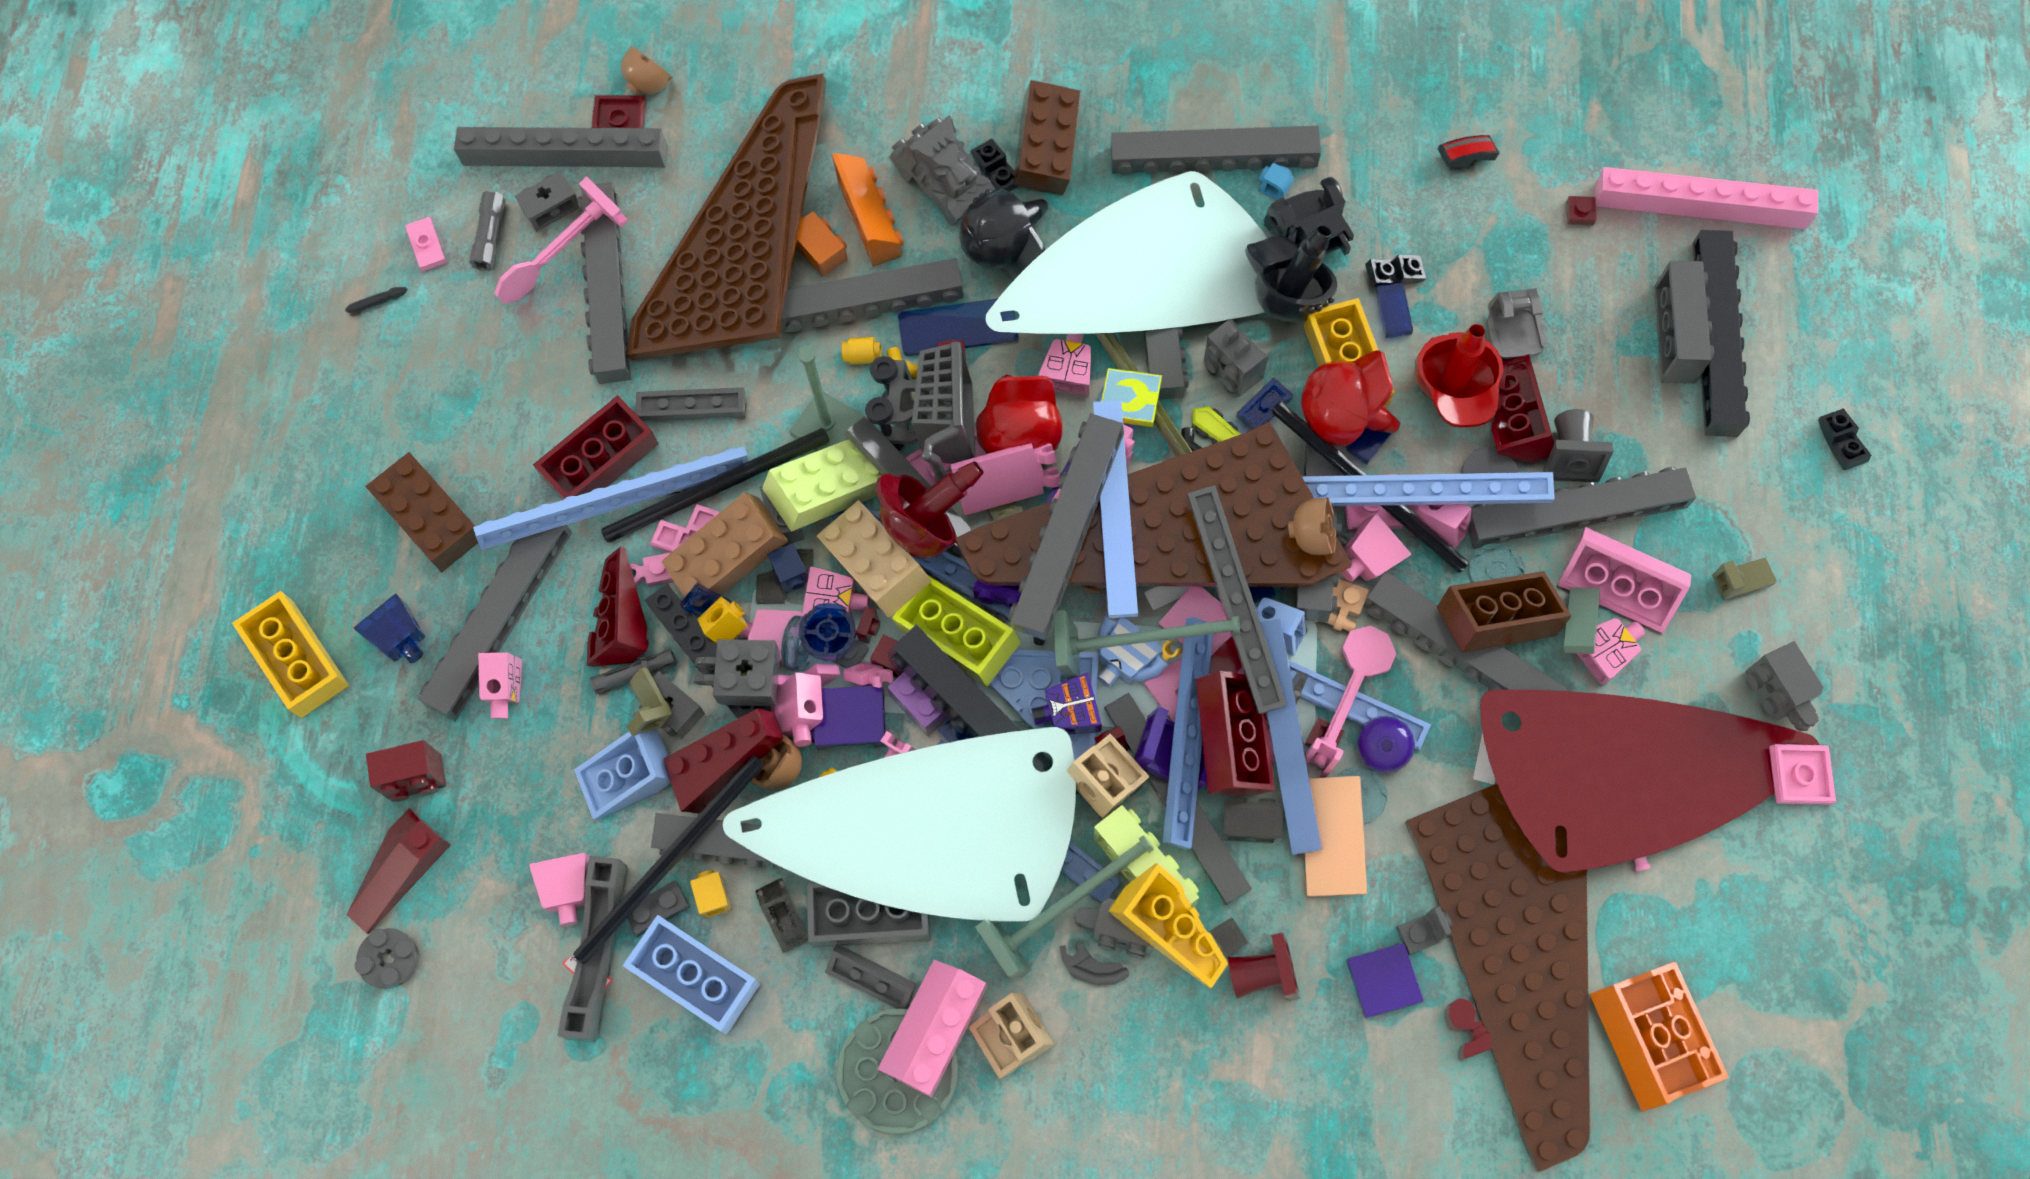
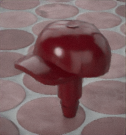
M973 461L959 468L954 474L949 472L929 489L919 480L906 474L898 477L886 473L877 479L876 492L881 502L879 517L886 532L902 549L913 557L930 559L946 552L954 545L956 533L945 512L967 495V489L973 487L984 474L981 466L976 461Z

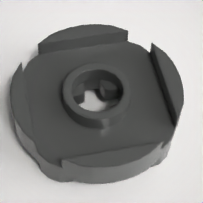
M375 929L364 939L358 949L355 970L366 983L380 989H390L398 984L405 983L411 978L418 964V953L413 944V939L397 929ZM388 951H392L390 956L394 958L393 962L386 963L383 967L381 956Z

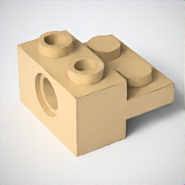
M1111 734L1106 736L1097 745H1093L1067 769L1068 774L1076 781V790L1102 819L1149 778V775Z
M1010 993L989 1008L987 1014L968 1027L999 1079H1004L1020 1066L1034 1060L1055 1045L1024 993Z

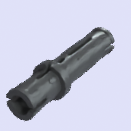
M670 648L649 657L646 655L641 656L638 661L590 677V682L597 695L608 689L629 683L640 668L647 667L651 676H654L653 673L676 666L677 663Z

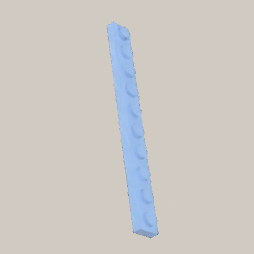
M744 446L737 449L731 448L717 455L704 456L690 463L674 465L670 469L650 472L643 477L633 480H623L616 485L596 488L586 494L569 496L559 502L543 504L522 513L516 512L495 521H486L481 525L473 527L481 550L677 492L693 487L748 462L747 453Z
M1553 472L1302 476L1313 497H1328L1332 506L1553 503L1554 501Z

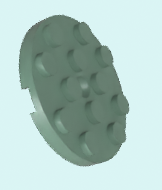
M908 1009L884 1010L866 1018L846 1038L837 1062V1083L845 1105L860 1122L876 1131L888 1134L915 1132L934 1122L950 1104L958 1082L956 1051L932 1098L898 1080L892 1079L891 1076L878 1070Z

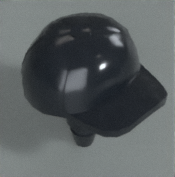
M987 189L985 193L979 195V198L975 197L973 199V203L969 205V208L962 216L959 231L961 248L965 255L974 263L984 268L1001 269L1014 281L1045 251L1040 238L1032 227L1048 211V203L1044 199L1021 202L1013 193L1004 189L993 191Z
M1319 225L1307 239L1302 241L1300 246L1287 237L1273 236L1248 244L1245 248L1246 256L1257 274L1255 287L1257 301L1270 317L1284 322L1307 321L1309 314L1320 312L1323 307H1328L1329 304L1334 302L1333 296L1338 287L1337 279L1332 270L1322 263L1326 256V249L1331 236L1329 227Z

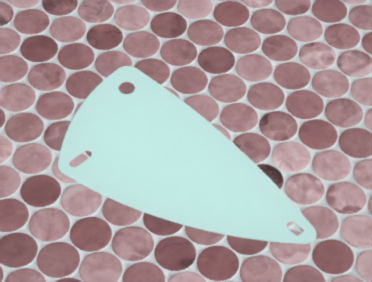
M1186 172L1122 198L1067 232L1039 255L1009 285L987 312L986 323L992 330L997 332L1035 334L1116 333L1184 327L1264 313L1265 311L1257 301L1255 291L1257 274L1246 256L1245 248L1248 244L1265 240L1267 237L1251 216L1224 190L1198 172ZM1192 183H1197L1200 186L1205 203L1202 208L1197 207L1194 203L1190 189ZM1015 310L1019 313L1017 320L1002 322L1000 312Z
M1049 727L970 738L885 757L810 780L736 809L725 817L723 829L729 838L774 864L806 879L861 899L908 911L944 917L990 921H1030L1040 914L1055 886L1071 838L1076 801V781L1067 772V769L1074 762L1071 739L1063 729ZM1039 752H1047L1053 759L1051 769L1046 772H1039L1033 766V757ZM754 818L761 820L762 825L760 829L742 833L740 821ZM1017 874H1023L1026 877L1030 895V903L1027 906L1020 905L1014 883V877Z

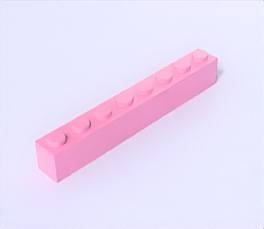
M1603 167L1595 183L1596 207L1807 229L1818 214V190L1608 167Z

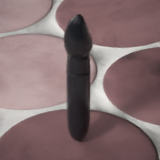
M393 287L388 291L353 302L346 307L345 312H360L391 299L400 298L407 292V287Z

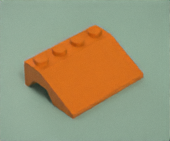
M1676 962L1590 993L1641 1111L1667 1105L1674 1099L1729 1078Z

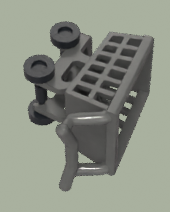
M951 342V344L921 350L919 353L917 380H912L905 360H894L891 357L882 356L876 358L871 363L870 374L874 381L884 385L885 392L882 394V397L873 398L866 404L865 414L871 423L880 426V432L898 451L903 448L904 444L911 445L918 441L922 450V459L932 466L935 483L949 472H952L951 468L945 471L942 463L953 464L976 457L972 380L962 346L959 342ZM939 389H946V392L939 393ZM912 392H915L914 400H911ZM945 401V405H939V402ZM938 414H945V418L938 417ZM910 421H912L914 432L908 431Z

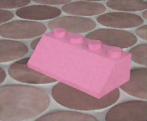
M1585 527L1571 553L1558 586L1569 591L1570 587L1600 588L1599 605L1664 633L1690 588L1691 574Z
M933 960L878 1070L932 1098L987 989L986 982L958 968Z

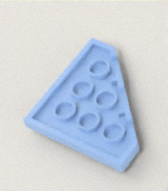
M1016 649L989 685L1031 729L1053 727L1052 722L1035 725L1031 708L1047 705L1045 690L1063 683L1067 679L1056 667L1055 651ZM1080 652V675L1089 673L1095 700H1097L1098 652ZM1095 733L1069 734L1074 761L1093 745L1095 746Z

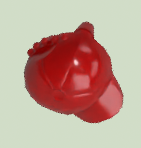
M1473 324L1465 333L1453 332L1448 335L1432 337L1425 343L1415 360L1414 376L1418 388L1433 402L1434 407L1444 422L1453 427L1467 428L1485 425L1494 417L1499 401L1498 385L1504 370L1498 350L1489 341L1485 340L1484 327L1480 324Z
M1372 351L1353 362H1326L1308 376L1301 398L1303 416L1314 432L1326 442L1335 446H1347L1354 442L1363 433L1365 428L1371 431L1395 433L1400 427V421L1387 411L1384 406L1391 397L1393 384L1385 354L1382 351Z
M1004 375L994 383L986 406L977 417L975 424L978 443L986 454L1029 443L1032 444L1033 449L1050 443L1052 444L1053 451L1058 449L1063 435V420L1056 406L1053 383L1048 376L1012 377L1011 375Z

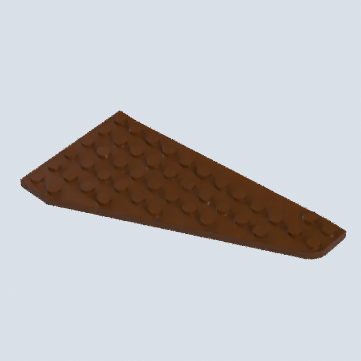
M823 73L787 80L772 93L633 316L627 356L632 361L780 338L782 312L825 101L826 78Z

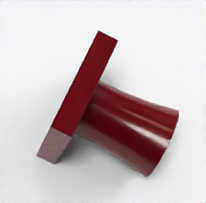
M1283 932L1271 935L1275 952L1246 957H1228L1231 980L1237 999L1257 991L1281 985L1284 996L1288 1001L1300 999L1288 940Z

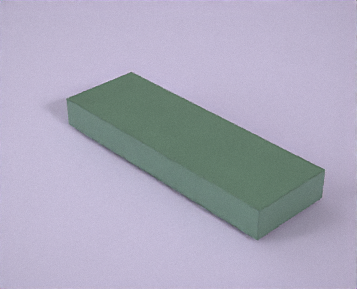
M1570 587L1568 611L1572 616L1566 623L1564 653H1595L1600 588Z

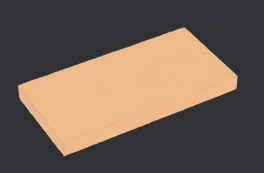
M1361 777L1310 778L1322 850L1305 853L1307 896L1368 895Z

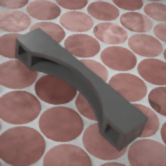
M590 856L585 881L584 920L580 945L621 901L627 865L620 859ZM615 932L587 963L582 964L577 960L573 979L563 1004L557 1036L566 1040L596 1043Z

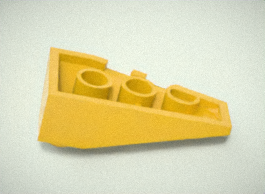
M1155 863L1125 886L1108 911L1131 931L1208 988H1212L1228 965V962L1212 935L1206 931L1198 918L1200 915L1197 910L1191 906L1186 898L1185 890L1181 883L1159 864Z

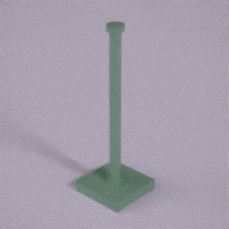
M804 346L799 349L798 357L800 362L804 364L813 399L792 426L789 433L790 436L798 439L820 428H824L829 437V442L814 449L819 451L848 440L844 433L863 418L864 415L823 392L815 364V350L810 346Z
M1059 610L1054 620L1056 667L1067 680H1070L1080 675V651L1231 631L1234 634H1239L1241 632L1239 617L1233 616L1232 620L1078 639L1076 625L1065 610Z
M1144 835L1139 838L1140 842L1013 935L1007 934L999 921L983 920L975 926L1009 978L1023 977L1031 971L1018 951V945L1145 852L1151 853L1154 850Z

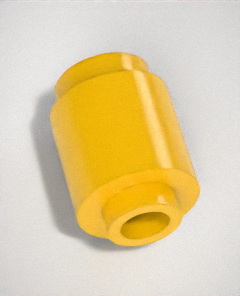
M875 337L849 338L848 341H842V358L844 363L850 362V365L871 364L876 358L882 357L881 342H876Z

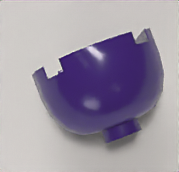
M1386 715L1374 717L1366 722L1358 733L1356 743L1358 755L1363 763L1373 771L1385 774L1397 772L1407 766L1413 757L1415 749L1414 736L1407 724L1396 717Z

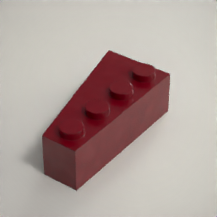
M755 709L663 758L681 812L700 814L705 809L706 804L715 798L752 756H756L759 759L763 758L784 739L774 712Z

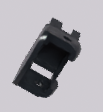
M1333 177L1321 180L1320 184L1324 190L1307 191L1288 199L1283 197L1273 202L1267 209L1264 226L1273 235L1287 237L1300 246L1302 241L1307 239L1319 225H1325L1331 230L1326 255L1338 249H1341L1344 256L1349 254L1351 246L1348 242L1354 239V234L1342 216L1346 201L1343 198L1340 184Z

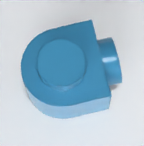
M1272 163L1271 167L1265 166L1259 177V180L1262 181L1259 192L1275 200L1283 198L1294 182L1291 171L1275 163Z

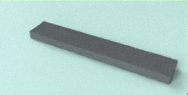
M866 416L844 433L882 475L886 473L898 477L906 474L919 480L927 489L931 487ZM952 507L945 512L954 527L956 537L972 530ZM955 542L950 548L959 555L961 552Z

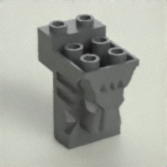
M949 115L944 120L938 117L926 126L924 123H921L911 132L913 134L911 138L907 141L902 138L891 147L894 151L889 156V159L907 182L913 178L918 182L952 226L962 218L975 197L979 198V195L985 193L987 189L992 191L996 189L974 164L971 154H967L964 151V142L956 138L955 134L957 131L954 127L953 119Z

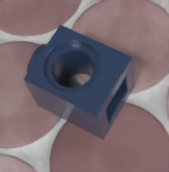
M793 543L767 554L783 592L799 590L808 582L807 571Z

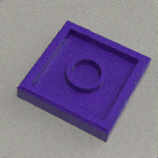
M1404 943L1346 960L1365 1019L1424 1002Z

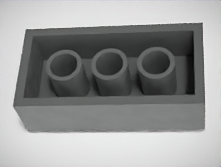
M1669 261L1654 286L1661 383L1694 384L1714 358V347L1710 345L1709 338L1712 332V323L1708 321L1707 315L1710 307V298L1706 296L1705 291L1708 274L1704 272L1703 261Z
M807 882L808 943L813 948L830 947L837 944L846 946L931 940L930 914L882 905L831 889L816 882Z

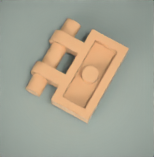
M1338 579L1337 587H1333L1332 596H1337L1336 610L1339 611V614L1331 613L1327 624L1333 625V629L1340 632L1342 629L1348 632L1354 630L1357 622L1346 619L1347 615L1359 617L1369 590Z

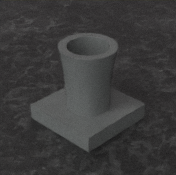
M1571 409L1555 417L1554 424L1559 440H1555L1543 472H1553V480L1600 482L1613 454V442L1592 441L1594 421L1592 413L1583 409Z

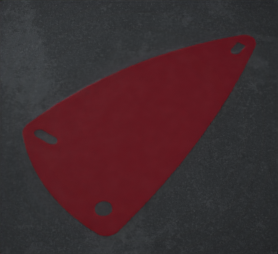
M1489 690L1480 700L1484 743L1501 794L1524 835L1546 863L1558 872L1593 869L1642 858L1678 846L1713 831L1743 815L1775 793L1769 746L1786 743L1819 745V742L1812 735L1779 725L1730 713L1652 699L1573 691ZM1513 712L1520 717L1521 726L1517 731H1508L1503 727L1501 719L1505 713ZM1557 826H1563L1566 829L1567 855L1564 858L1556 854L1555 828Z

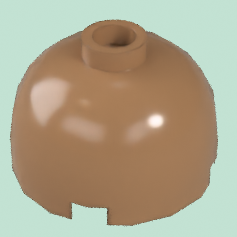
M631 45L621 61L622 75L628 81L625 86L637 95L640 91L647 95H655L663 91L673 77Z
M1328 497L1306 500L1295 511L1294 521H1289L1288 523L1290 538H1295L1298 546L1304 552L1312 555H1328L1335 552L1336 528H1332L1331 520L1334 519V512Z
M783 733L784 739L760 759L764 763V767L750 782L755 786L768 791H779L790 786L798 778L803 762L802 754L799 747L794 745V741Z

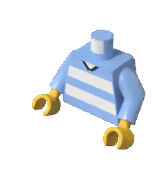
M1107 613L1099 628L1098 637L1140 632L1142 630L1125 617L1120 619L1108 618ZM1175 640L1167 641L1163 646L1154 641L1097 649L1100 653L1099 662L1105 666V669L1097 678L1108 688H1111L1118 678L1129 685L1135 681L1141 683L1157 678L1171 663V658L1180 656L1183 649L1178 648L1174 654L1170 651V646Z

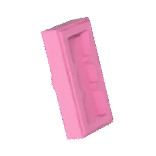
M430 216L405 225L422 272L447 263Z

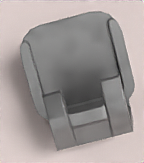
M1537 289L1497 293L1488 304L1489 315L1486 319V326L1490 343L1498 350L1501 358L1504 359L1517 358L1527 354L1530 356L1540 354L1546 345V336L1541 319L1542 309Z

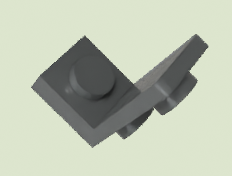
M1440 906L1434 907L1425 916L1396 927L1402 943L1406 946L1408 955L1443 942L1452 934L1450 929L1453 928L1449 915L1446 911L1442 912Z

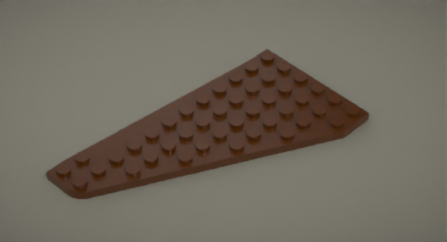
M1267 422L1241 435L1127 474L1136 586L1216 587L1187 498V493L1213 485L1216 486L1248 587H1312L1352 566L1337 537L1335 552L1328 555H1312L1304 552L1298 546L1296 539L1290 538L1289 521H1294V513L1300 504L1314 497L1271 422ZM1100 500L1067 586H1106ZM1051 502L985 524L956 537L955 542L972 575L978 581L987 585L1020 586L1023 577H1028L1030 573V557L1034 550L1038 551L1041 544L1039 535L1044 524L1048 525L1051 518L1049 514Z
M1494 784L1408 819L1405 824L1424 862L1442 912L1446 911L1451 919L1453 928L1450 929L1452 933L1450 937L1480 1020L1483 1022L1484 1028L1492 1035L1491 1051L1513 1109L1512 1113L1522 1141L1536 1171L1540 1172L1582 1153L1590 1137L1587 869L1572 872H1558L1552 869L1524 835L1510 812L1498 784ZM1557 826L1555 828L1556 854L1561 858L1567 855V834L1563 826Z

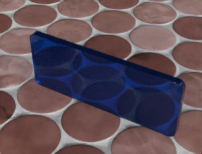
M998 298L904 311L898 314L902 349L905 356L919 355L921 350L937 347L938 342H945L947 340H964L965 348L1014 342L1018 340L1019 336L1018 333L994 331L987 325L986 314ZM1015 310L1000 312L1002 322L1016 320Z

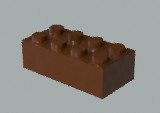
M1030 80L1023 101L1013 185L1064 195L1071 178L1081 90Z
M410 452L406 453L365 486L441 573L478 544L473 528L475 525Z
M1545 571L1449 586L1437 605L1439 613L1462 652L1555 637L1572 616Z

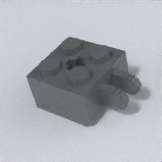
M1232 319L1227 320L1207 336L1204 363L1210 372H1216L1221 377L1224 386L1229 391H1234L1240 397L1264 378L1268 356L1237 327Z
M717 639L716 657H699L695 661V666L715 668V674L695 675L694 683L703 686H713V697L718 704L776 706L780 649L776 641Z
M1795 641L1765 654L1745 671L1749 685L1757 691L1762 699L1764 710L1769 715H1772L1775 721L1787 716L1791 724L1799 732L1808 731L1811 726H1815L1819 721L1818 714H1816L1811 701L1822 694L1823 685Z
M1108 898L1103 901L1100 911L1081 907L1074 913L1075 925L1080 927V929L1084 928V930L1094 932L1093 941L1098 942V947L1110 951H1115L1116 947L1127 950V955L1139 959H1144L1145 955L1151 956L1153 946L1131 931L1108 911L1115 902L1114 899Z

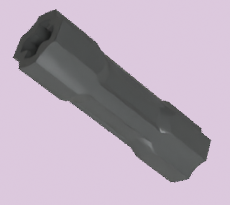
M485 191L481 196L479 222L469 260L472 267L477 270L490 271L494 267L499 225L506 202L503 195L496 191Z

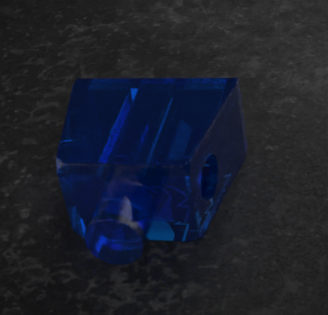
M396 593L354 627L363 638L394 662L404 656L409 663H415L423 656V651L417 644L425 638V634L408 605Z

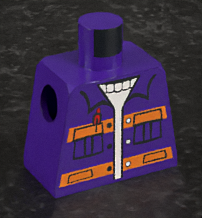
M1084 673L1045 690L1047 705L1031 708L1035 725L1052 722L1053 727L1063 729L1068 735L1098 733L1102 731V723L1089 673Z

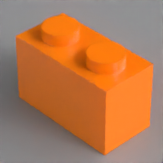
M812 211L800 221L796 248L817 272L824 277L847 260L845 250L847 245L840 235L835 236L830 231L831 227L825 218H819Z

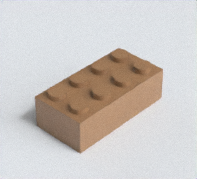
M744 492L661 562L690 606L705 609L767 559V554L778 550L788 540L761 499Z

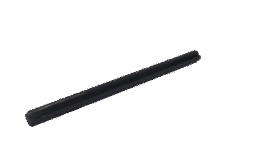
M1279 401L1272 408L1271 412L1342 474L1345 476L1367 475L1331 443L1319 437L1310 425L1283 402ZM1380 505L1457 572L1461 573L1468 566L1469 562L1406 507L1403 505Z
M824 428L813 431L601 529L603 538L607 543L617 540L828 443L829 437Z
M752 756L575 950L573 956L582 964L587 963L762 770L764 763L758 757Z

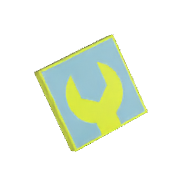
M1108 368L1101 401L1121 400L1123 423L1153 427L1162 375Z

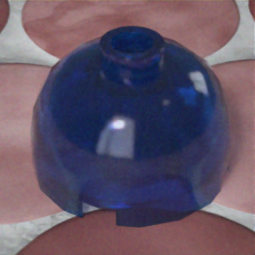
M833 603L818 604L807 614L805 613L799 625L800 641L805 651L815 659L825 662L836 661L846 656L853 648L856 639L855 621L846 609L840 605Z

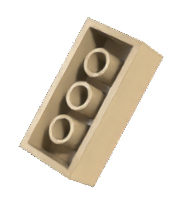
M859 500L816 535L831 555L888 618L931 582L914 558L889 536L884 526Z

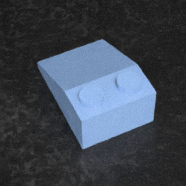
M658 729L635 736L627 732L574 769L593 820L601 819L650 797L671 784L663 758L667 757L668 754Z

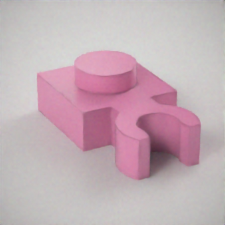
M670 553L643 558L644 566L630 564L631 571L636 572V576L633 578L635 586L640 585L644 580H646L648 587L674 582L661 562Z
M865 661L843 670L844 681L855 683L857 686L872 685L873 687L881 688L883 687L882 682L892 683L894 681L892 670L883 669V666Z

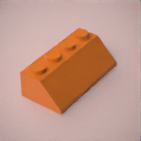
M840 153L832 154L837 182L872 267L902 257L900 246L904 245L900 231H894L892 224H895L891 210H886L883 203H886L882 188L877 189L874 182H877L873 167L868 168L864 158Z

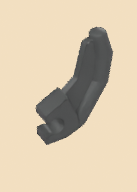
M1081 942L1076 943L1078 952L1074 956L1066 953L1065 945L1060 946L1062 962L1074 978L1099 986L1115 985L1129 976L1128 969L1126 967L1123 968L1121 964L1099 963L1089 954Z

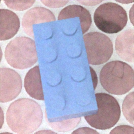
M659 915L656 916L623 964V967L725 1035L728 1034L760 986L756 979Z

